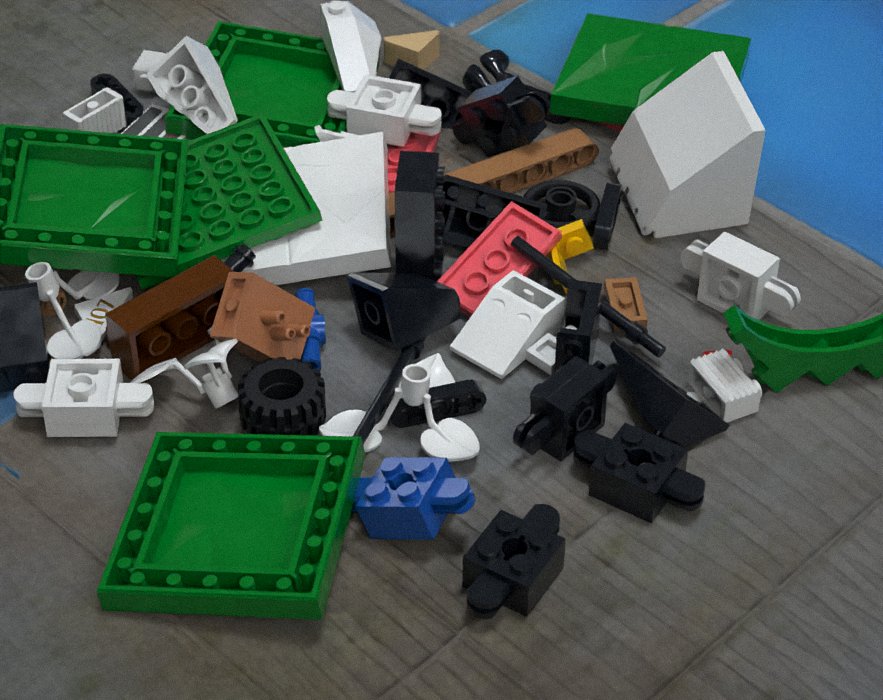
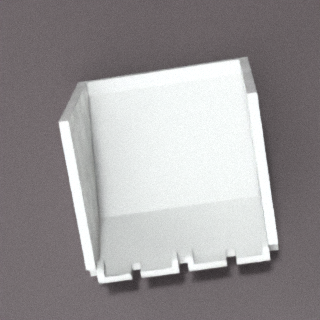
M724 51L709 54L633 110L611 147L612 154L609 161L619 183L622 184V190L626 195V199L643 235H649L653 232L654 238H661L749 223L766 130Z

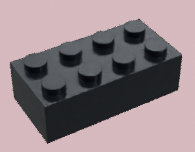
M400 151L394 191L396 273L419 274L434 281H438L442 276L443 262L438 261H444L445 242H443V237H439L444 236L445 217H443V212H439L444 211L445 192H443L445 166H439V152Z

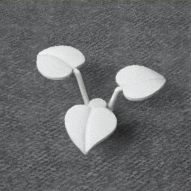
M38 262L31 265L25 272L28 282H37L40 299L44 302L51 301L65 330L55 333L50 338L47 344L50 356L53 359H82L84 356L94 353L102 341V333L99 326L88 319L81 320L70 326L56 297L59 294L60 286L76 300L82 297L90 300L107 295L118 287L119 273L81 271L67 284L59 277L57 271L52 270L49 263Z
M212 327L207 330L208 334H210ZM235 338L220 342L215 339L216 346L212 347L207 353L194 357L184 366L178 362L177 358L169 359L146 369L130 383L139 384L161 372L178 370L198 388L201 394L207 393L215 409L238 397V392L230 380L232 375L228 370L226 361L228 352L238 340ZM220 362L221 368H215L213 363ZM207 364L210 372L202 376L205 382L202 384L187 369L191 366Z
M439 353L425 358L416 364L407 365L403 369L402 380L398 387L395 388V394L381 421L375 424L364 443L365 453L381 445L382 436L378 431L385 428L400 398H403L405 403L410 406L424 404L428 426L431 429L422 433L420 444L428 456L447 457L449 462L471 459L479 454V441L468 425L454 418L443 419L437 425L433 419L429 388L455 383L452 374L446 368ZM439 399V400L434 401L433 403H435V402H441V401H444V400ZM355 409L341 412L333 416L326 424L319 426V432L322 436H353L366 412Z

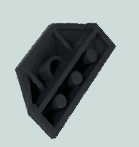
M445 174V184L443 186L445 208L444 211H439L443 212V217H445L444 236L439 237H443V242L467 249L511 201L543 221L548 204Z

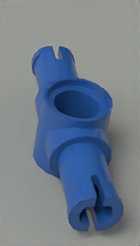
M300 288L296 291L295 297L315 307L310 326L311 332L305 342L301 363L308 362L312 364L313 369L320 371V349L323 344H326L324 314H319V311L316 310L314 291L310 288Z

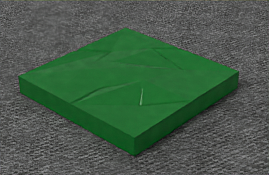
M587 13L551 93L550 113L624 126L633 110L713 52L724 51L741 83L749 57L751 38Z
M222 21L217 22L205 46L209 48L220 67L238 120L237 123L264 114L283 148L320 142L314 128L318 125L322 129L340 133V131L347 132V120L332 118L328 115V94L334 90H343L323 38ZM379 48V59H378V62H377L376 73H377V70H378L379 65H380V48ZM171 105L165 116L166 133L185 135L186 139L191 140L206 135L188 117L178 112Z
M0 124V264L30 267L38 262H47L51 268L78 269L81 271L160 277L176 276L188 140Z
M156 432L96 591L103 611L214 614L220 616L322 620L366 457L362 437Z

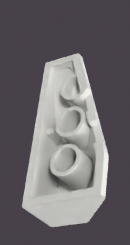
M332 1L320 4V33L343 91L355 93L365 74L376 76L381 35L375 21L350 2Z
M185 36L146 74L157 95L173 105L178 112L188 117L192 123L206 134L238 122L220 67L207 46Z

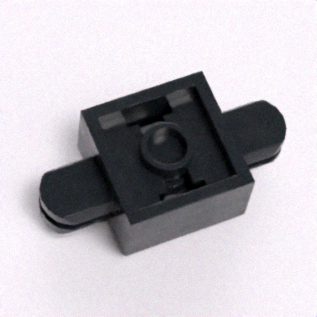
M517 75L475 90L458 107L462 116L453 125V133L458 141L464 145L478 142L487 157L529 145L547 127L543 118L550 112L551 104L546 95L540 91L528 93Z
M577 356L565 365L559 366L553 375L543 383H538L531 391L530 416L516 427L513 443L520 448H524L531 455H534L541 449L557 460L563 461L574 451V440L577 434L585 430L597 432L605 425L607 393L613 389L616 383L617 372L611 367H606L599 360L591 365Z
M627 423L623 424L612 439L591 430H585L576 435L574 440V461L590 468L589 496L651 524L667 502L687 511H694L702 506L706 486L705 480L686 472L688 449Z
M535 504L523 519L500 510L463 556L462 587L467 589V609L473 616L481 619H491L504 606L528 617L564 569L566 538L557 535L559 533L560 514L554 507L546 504Z

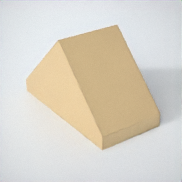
M438 30L383 37L384 62L387 65L394 67L399 58L425 70L439 57Z

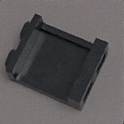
M569 279L565 328H558L556 337L555 371L559 366L565 365L575 356L592 365L599 333L602 283ZM568 325H573L577 328V330L567 329L566 327Z

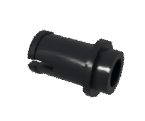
M241 244L239 247L235 246L233 248L234 253L224 262L233 271L242 272L247 266L251 267L254 264L253 260L256 258V255L248 246Z

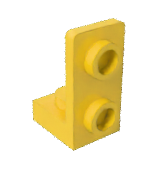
M582 219L557 228L562 232V239L547 254L551 261L566 272V259L594 249ZM553 278V281L556 285L560 284ZM562 285V287H563L565 293L567 294V288H565V287Z

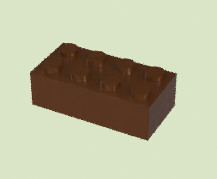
M213 255L107 312L105 317L112 359H120L122 372L133 380L140 373L155 364L173 358L180 360L215 340L210 337L207 330L213 326L228 273L235 271Z

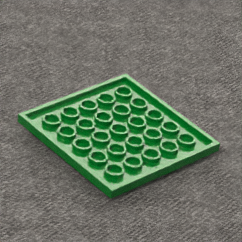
M264 114L188 141L176 275L213 255L219 260L229 257L234 253L233 248L235 246L239 247L241 244H245L251 249L257 245L279 239L286 234L308 228L312 224L323 221L319 208ZM135 275L141 290L172 278Z

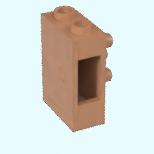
M229 272L210 337L220 342L236 338L238 342L232 348L260 363H264V360L270 358L278 360V357H286L288 360L292 358L301 359L306 339L311 332L310 326L315 307L255 273Z

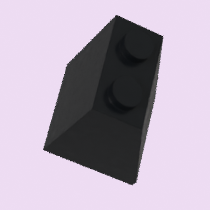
M350 273L347 275L361 334L397 351L461 319L460 299L455 289L422 275L403 273Z
M37 282L0 287V392L14 391L20 384L46 383L50 364Z

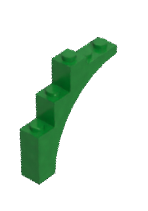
M735 305L723 313L729 325L726 328L728 336L736 345L742 343L752 360L754 368L751 369L753 376L762 386L767 384L776 393L806 372L812 379L818 377L826 386L856 366L862 372L868 370L876 379L883 376V313L868 320L843 327L821 330H796L769 325L750 317Z

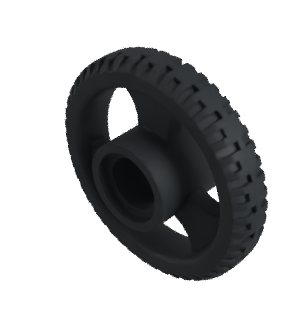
M567 180L541 182L527 190L523 196L536 201L546 197L548 207L544 221L556 229L582 219L587 231H589L596 224L601 205L598 196L591 189L580 183ZM577 198L585 202L589 210L576 208Z

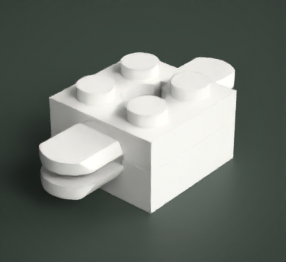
M365 74L355 93L334 90L327 97L329 117L347 120V133L365 135L383 132L386 144L404 147L411 132L434 136L441 131V110L421 105V84Z
M723 232L710 245L696 239L680 255L683 267L700 276L697 300L722 313L735 305L757 320H760L769 310L785 317L800 303L801 297L797 287L777 278L779 257L727 232Z
M51 359L46 383L20 384L14 391V401L18 415L20 417H44L47 437H117L120 417H146L154 409L152 387L148 383H124L120 359Z

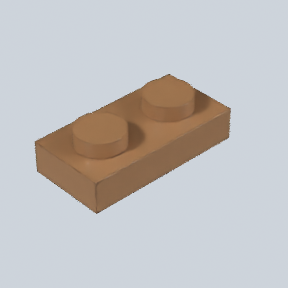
M637 277L605 279L604 291L607 303L633 323L637 321L647 328L648 319ZM612 323L614 332L622 331Z

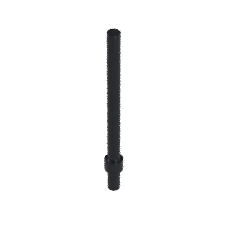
M516 236L512 240L511 246L565 288L568 286L569 279L576 280L520 236ZM601 298L600 314L621 329L629 341L635 345H642L657 358L664 354L666 347L650 336L647 328L637 321L633 323Z
M426 337L401 349L402 354L353 434L355 437H362L363 445L394 394L395 388L401 382L403 369L410 365L413 360L417 359L423 351V342Z

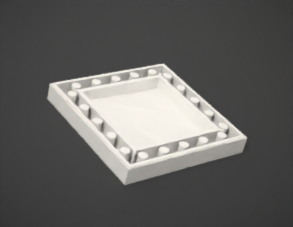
M383 132L284 148L319 208L323 221L312 224L308 228L286 234L279 239L252 247L251 250L256 255V258L253 260L254 264L251 267L247 266L242 272H252L274 285H282L391 267L388 159ZM229 257L223 258L221 261L224 263Z

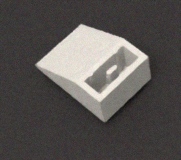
M513 270L490 289L450 345V350L498 378L503 379L526 359V350L547 333L554 336L558 328H563L565 298Z

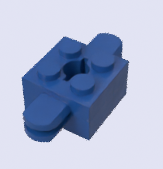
M447 457L384 458L373 478L360 477L351 512L359 513L371 539L434 540L447 515L466 513L474 506L476 498L468 479L455 477Z

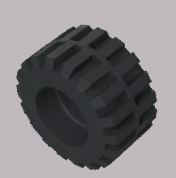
M278 357V360L270 358L264 360L262 364H254L251 366L252 370H246L243 373V379L239 380L238 401L241 426L243 430H247V434L311 436L318 434L319 426L325 424L324 419L326 418L324 379L321 378L319 370L313 369L312 364L308 362L301 363L300 359L296 358L291 360L286 359V357Z

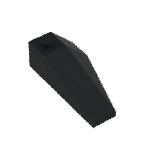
M399 58L389 79L421 84V105L439 108L441 110V128L453 129L455 122L462 116L458 107L473 93Z
M614 341L611 343L610 349L643 418L655 427L652 431L654 435L670 442L674 440L685 447L728 429L730 424L704 404L697 402L687 395L685 390L665 378L662 373L635 353Z

